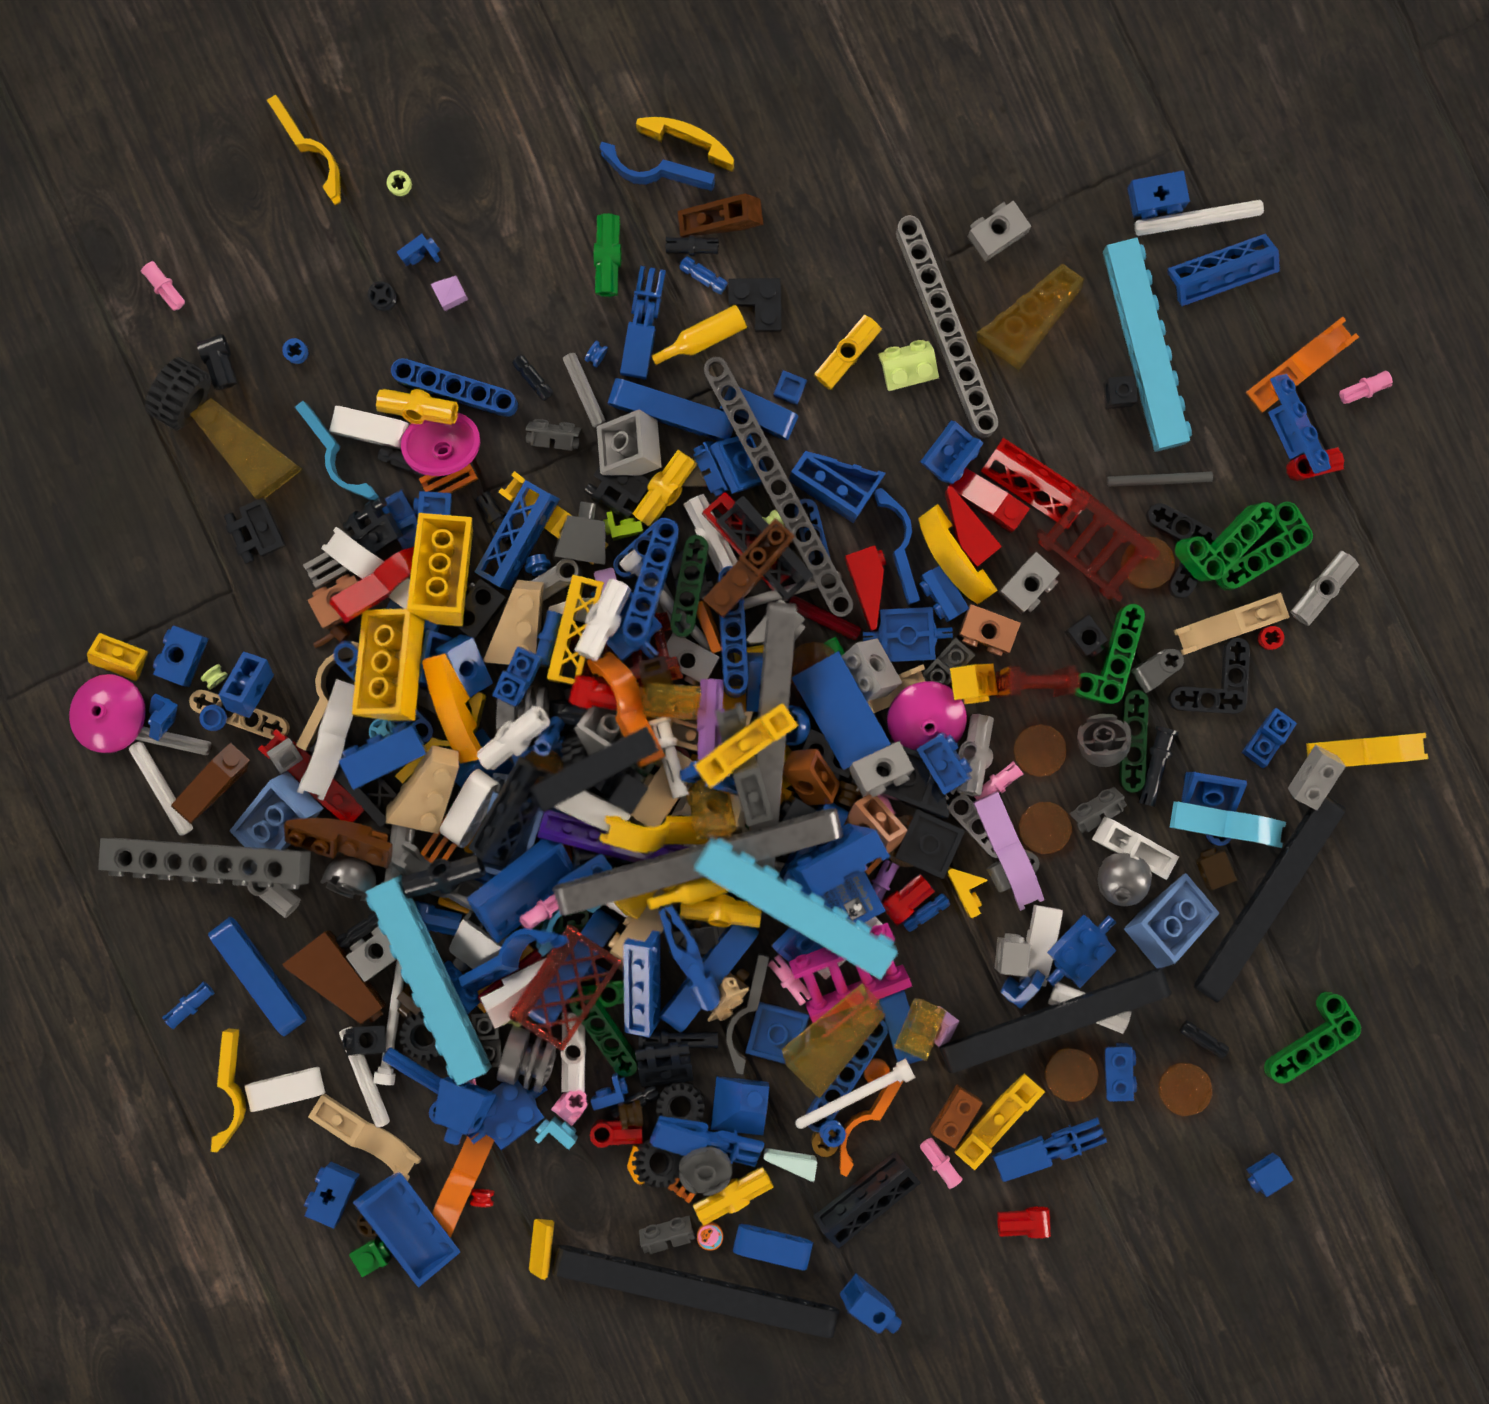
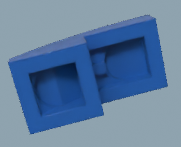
M400 490L384 498L387 506L382 508L384 514L391 513L403 534L398 541L404 550L415 546L418 518L414 514L403 490Z

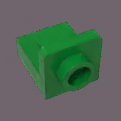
M378 1236L349 1254L361 1277L366 1276L379 1267L386 1266L391 1260V1252Z

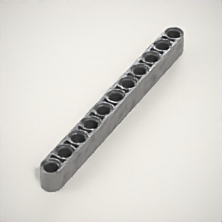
M720 357L710 358L704 365L705 375L786 528L795 535L793 541L808 569L814 575L813 579L834 615L841 617L848 615L853 608L852 599L727 363ZM715 363L721 364L724 367V372L719 377H713L709 374V368ZM726 387H732L736 390V396L731 401H726L721 396L723 389ZM744 410L749 414V419L745 424H737L734 421V415L737 411ZM750 434H758L761 437V444L758 447L751 448L747 445L746 439ZM764 457H769L774 461V467L768 472L762 471L759 468V461ZM777 480L783 481L786 484L785 493L782 495L774 494L771 491L773 482ZM787 504H795L798 507L799 514L797 517L789 519L784 515L783 511ZM800 527H807L811 531V538L807 542H800L796 538V531ZM814 550H819L824 556L823 562L817 566L812 565L808 560V555ZM827 573L834 575L836 578L835 586L830 589H826L821 585V578ZM838 597H844L848 601V608L843 612H838L833 607V602Z
M768 602L758 718L781 703L788 710L796 604ZM786 734L755 754L774 819L749 826V831L779 822ZM775 857L757 861L755 864L762 868L767 865L774 869Z
M826 809L722 839L733 846V851L741 854L742 851L754 857L756 859L755 862L838 839L843 836L837 809ZM707 843L559 884L553 888L559 912L561 915H568L704 877V875L695 870L694 864Z

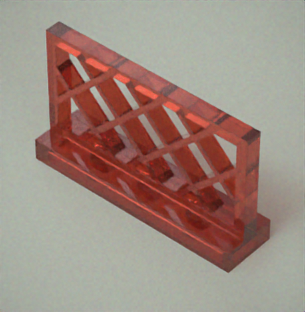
M570 924L562 934L567 936L568 943L552 949L508 1016L509 1019L515 1023H520L562 1052L622 963V960L579 933L578 929ZM578 941L588 946L590 957L575 959L573 948ZM593 950H594L595 952H597L598 954H600V955H595V956H594ZM570 954L572 960L565 961ZM606 958L614 963L609 972L597 973L596 959ZM591 961L594 975L579 978L576 963ZM573 964L575 979L560 982L558 971L561 966ZM556 976V981H557V982H556V983H551V981L553 980V978ZM605 977L602 983L600 984L599 978ZM595 979L597 987L595 994L583 996L580 982ZM576 983L579 997L564 1000L561 986ZM558 986L561 1001L545 1004L544 991L547 988ZM541 998L542 1005L535 1006L538 1000ZM591 999L585 1007L584 1000ZM580 1001L581 1015L568 1019L565 1004ZM562 1005L564 1020L549 1023L546 1008ZM543 1009L545 1024L534 1025L527 1021L526 1018L531 1011ZM575 1022V1024L570 1030L569 1023ZM566 1025L567 1036L562 1043L552 1037L551 1026ZM541 1028H547V1033L541 1030Z

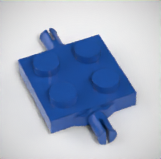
M594 591L590 594L593 598L595 597ZM630 592L619 614L621 622L618 629L606 641V644L622 662L640 649L649 660L654 658L653 655L656 657L659 654L649 643L651 637L662 627V624L655 617L653 618L647 640L642 646L631 647L624 641L623 625L633 597L632 592ZM642 603L636 607L640 612L648 611ZM634 627L628 631V634L632 637H638L642 634V630Z
M933 607L880 610V626L878 631H863V637L873 636L863 638V641L878 638L891 662L936 660L935 645L937 639L953 638V633L943 634V632H952L953 630L952 627L936 628L933 620Z
M1083 915L1047 952L1054 960L1057 968L1046 978L1048 983L1055 987L1065 976L1077 987L1081 988L1116 952L1106 936V933L1116 924L1115 920L1108 915L1097 926L1088 917Z
M518 1080L514 1085L505 1082L501 1083L491 1091L496 1093V1096L480 1129L475 1133L468 1134V1137L475 1144L481 1138L488 1135L496 1142L500 1150H503L545 1119L537 1108L535 1099L548 1089L544 1086L541 1093L534 1091V1087L528 1090Z

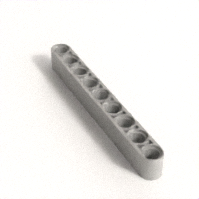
M905 216L898 223L896 231L897 240L971 428L978 437H989L998 427L996 412L921 222L915 216ZM906 225L912 226L915 229V234H904L902 227ZM919 249L923 251L925 258L915 259L911 252ZM931 274L934 277V282L932 284L924 283L921 275ZM936 297L940 298L944 302V306L942 308H935L930 300ZM942 322H949L954 330L946 333L942 331L940 324ZM959 346L963 351V355L954 357L950 353V347ZM968 370L972 374V380L963 381L959 376V372ZM971 394L979 395L982 399V404L979 406L972 405L969 401V396ZM982 418L988 419L992 425L991 429H981L978 423L979 420Z

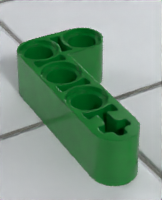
M1268 502L1249 505L1211 545L1199 536L1181 539L1175 546V554L1198 581L1220 579L1275 522L1276 509L1274 505ZM1242 528H1243L1244 533H1245L1244 538H1243L1242 535H1241V529H1242ZM1191 544H1192V546H1193V548H1194V553H1193V555H1192L1191 552H1190V545H1191ZM1224 546H1226L1228 551L1227 556L1224 553ZM1207 564H1209L1211 569L1210 574H1208L1206 569Z
M1283 502L1274 506L1276 509V520L1272 526L1278 535L1242 556L1223 577L1217 579V585L1221 589L1230 591L1244 585L1311 543L1313 539L1312 530L1294 503ZM1281 508L1288 512V521H1283L1280 518L1279 511ZM1294 531L1302 534L1303 540L1301 544L1293 540ZM1272 544L1280 548L1279 557H1274L1271 554L1270 547ZM1249 558H1254L1258 562L1256 571L1248 567ZM1237 571H1240L1242 573L1241 575L1235 577L1231 582H1228L1226 580L1229 574L1235 573Z
M1129 604L1118 611L1100 676L1091 673L1076 675L1072 679L1070 686L1076 696L1102 704H1114L1122 699L1145 619V613L1141 606ZM1133 611L1132 615L1136 617V620L1131 621L1128 626L1129 617L1125 616V614ZM1128 626V629H1121V627ZM1120 635H1125L1129 638L1128 648L1123 649L1119 646L1118 638ZM1113 660L1121 662L1123 666L1121 673L1115 674L1111 670ZM1081 678H1086L1090 682V689L1087 692H1082L1078 687V682ZM1107 685H1111L1115 689V696L1111 700L1104 696V688Z
M1323 992L1318 996L1316 1006L1325 1023L1268 1058L1264 1064V1071L1269 1078L1278 1083H1287L1359 1037L1361 1033L1360 1022L1342 996L1332 992ZM1334 998L1336 1000V1007L1332 1011H1328L1327 1002ZM1345 1021H1349L1350 1030L1343 1034L1341 1026ZM1323 1035H1327V1045L1320 1048L1319 1039ZM1305 1049V1059L1298 1062L1296 1059L1297 1052ZM1277 1065L1282 1066L1280 1068L1282 1072L1280 1075L1276 1073L1278 1071L1276 1067Z

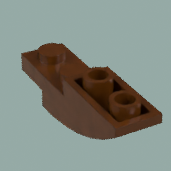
M775 518L703 600L724 618L772 567L793 541L795 535Z
M326 818L287 820L284 824L285 842L313 851L318 855L334 859L339 851L347 856H353L384 868H388L392 862L393 844L372 837L371 827L344 820Z

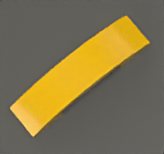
M664 117L637 119V132L658 141L662 140L666 132L708 150V162L733 172L734 159L718 140L702 129L683 121Z
M938 504L918 518L925 541L935 560L964 595L976 604H979L998 591L985 571L982 569L977 572L948 530L953 525Z
M781 703L734 734L694 766L708 787L711 788L731 774L732 770L798 725L784 704Z
M1024 1073L978 1120L957 1147L955 1154L972 1169L976 1170L992 1152V1147L1025 1110L1028 1112L1045 1091Z

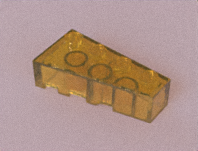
M1061 264L1036 284L1031 291L1016 300V303L1006 311L1001 312L986 327L981 328L977 332V341L1020 370L1083 287L1084 278L1064 264Z
M212 398L190 414L251 494L257 499L268 497L303 470Z
M862 983L781 1049L786 1066L819 1099L885 1017L879 1000Z

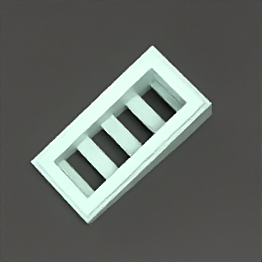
M770 1148L764 1149V1160L814 1182L817 1167V1158L814 1155Z

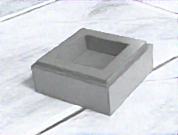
M289 738L267 752L280 774L303 760Z

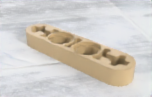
M197 690L190 696V707L197 713H201L203 708L206 707L202 706V708H199L200 703L197 702V698H203L204 694L206 695L205 700L216 703L220 707L223 705L219 695L211 691ZM255 708L253 711L259 717V721L254 727L246 724L245 716L233 713L226 721L227 724L269 739L274 738L275 735L272 734L274 730L263 727L265 722L277 724L279 721V726L283 728L281 733L286 736L290 729L286 719Z

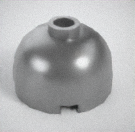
M1098 714L1089 717L1087 723L1078 729V746L1082 756L1091 764L1099 767H1109L1121 762L1128 754L1131 745V730L1125 721L1123 723L1117 720V716L1112 714Z
M1117 853L1103 860L1101 867H1099L1097 879L1100 892L1109 902L1119 906H1132L1139 903L1148 894L1152 873L1150 866L1142 858L1139 857V860L1131 858L1129 853Z
M341 856L329 863L321 883L328 882L326 888L342 896L353 899L354 895L357 894L362 896L360 901H367L366 897L368 895L366 891L375 887L376 874L366 861L353 856Z

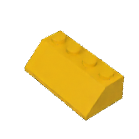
M418 514L407 601L408 612L434 624L462 626L473 537L472 517Z
M407 609L366 610L362 613L352 715L388 721H415L425 619L408 612Z

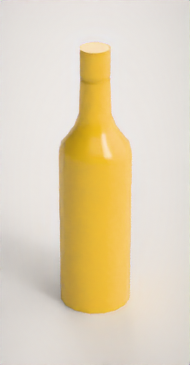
M733 305L683 330L672 345L661 350V352L653 354L651 357L655 365L679 354L695 355L746 329V323L738 307Z
M704 876L679 883L670 892L648 899L647 903L650 910L674 902L691 905L729 892V890Z

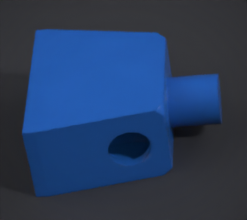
M450 1077L442 1078L439 1084L435 1121L448 1127L444 1141L458 1145L462 1134L468 1135L477 1132L495 1099L496 1093L470 1082L457 1086L455 1080H452Z
M855 1274L840 1292L848 1312L878 1334L885 1328L891 1333H895L900 1328L902 1320L895 1316L896 1312L890 1301L858 1274Z

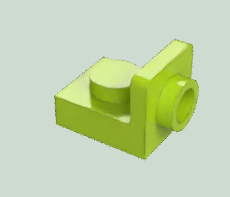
M610 511L607 512L608 519L603 520L605 521L606 535L611 534L613 540L644 533L641 521L636 522L635 518L621 520L620 525L616 526L614 515Z

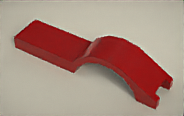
M414 547L395 553L376 568L372 574L330 598L329 604L345 623L388 598L399 584L411 576Z
M277 729L272 733L275 735L274 738L266 746L261 745L258 748L269 759L270 757L267 752L288 738ZM292 741L303 760L287 771L300 782L312 756L307 751L297 747V743ZM334 777L323 800L318 799L317 794L308 792L340 820L354 822L364 811L360 804Z

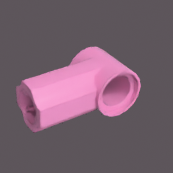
M580 1089L578 1091L570 1090L568 1093L564 1092L551 1110L572 1126L588 1105L586 1102L587 1095Z

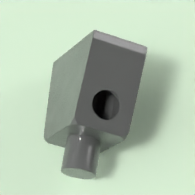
M580 501L578 517L566 516L553 556L605 565V521L594 520L596 504Z
M469 911L461 921L449 947L450 953L456 956L453 961L454 966L460 971H466L468 967L475 969L497 957L506 938L511 934H508L500 942L496 943L477 915Z

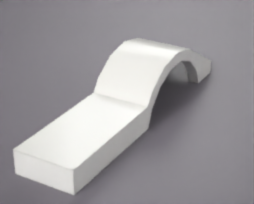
M338 527L333 530L335 534L328 544H324L321 548L362 579L372 574L384 562ZM409 578L399 584L389 595L390 599L404 609H407L410 586Z
M336 679L318 730L316 746L309 766L301 778L297 790L298 793L303 794L304 791L317 794V798L320 800L324 799L339 765L345 738L353 718L352 705L355 685Z

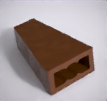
M330 930L322 933L282 964L285 969L360 1024L367 1020L372 1023L384 1014L381 1009L387 1004L369 981L364 982L347 959L348 953L345 949L339 947L336 937Z

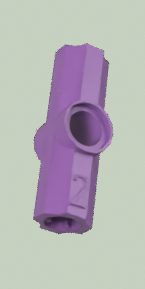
M701 679L700 707H698L697 731H699L698 760L703 759L721 745L715 710L720 709L721 712H724L723 680Z

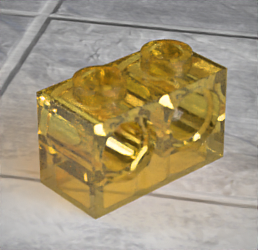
M914 998L894 1048L919 1059L927 1060L947 1010L927 1001Z

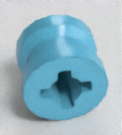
M376 719L369 727L370 738L380 733L382 736L392 733L391 728L396 726L395 722Z

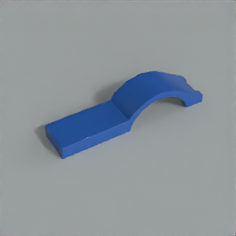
M605 142L600 144L601 156L622 178L634 184H649L664 177L709 191L713 190L715 174L664 159L657 167L650 171H633L621 164L617 157L615 145Z
M882 488L876 489L874 496L877 506L886 507L894 511L902 520L905 529L904 540L892 555L907 604L917 603L920 599L905 553V548L908 546L912 534L911 520L905 509Z
M533 929L515 931L506 938L497 957L460 976V985L463 988L479 991L518 970L523 950L532 941L537 939L539 944L542 945L550 942L554 948H558L568 943L567 936Z

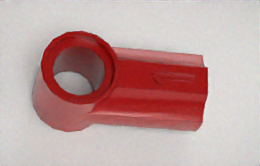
M1338 447L1325 450L1329 456L1331 469L1317 474L1313 472L1306 455L1303 454L1288 463L1287 474L1292 480L1302 481L1307 478L1343 470L1345 462L1343 453ZM1299 462H1302V463L1305 464V466H1306V473H1305V474H1303V473H1301V472L1299 471V468H1298Z
M575 675L569 698L571 704L584 708L596 706L617 711L615 694L609 684L600 683L598 680L588 676Z
M919 874L900 891L897 890L882 902V905L886 910L885 913L897 926L906 920L915 911L914 909L935 891L923 876Z
M601 1119L593 1123L590 1139L595 1146L601 1148L608 1145L642 1144V1127L632 1125L622 1130L620 1120L607 1121ZM604 1127L608 1129L610 1135L606 1139H599L594 1133L596 1129Z
M1036 1206L1026 1208V1211L997 1212L999 1236L1027 1235L1030 1238L1050 1237V1209L1048 1207Z

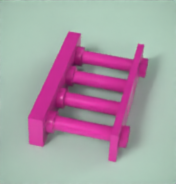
M888 923L873 926L870 932L877 936L882 933L895 941ZM826 947L809 954L799 955L795 959L788 961L795 980L801 977L804 978L812 1000L805 1002L813 1025L912 987L903 964L896 967L894 960L881 980L871 976L869 972L856 965L861 981L846 986L838 965L839 962L846 959ZM828 967L837 990L822 996L813 972Z

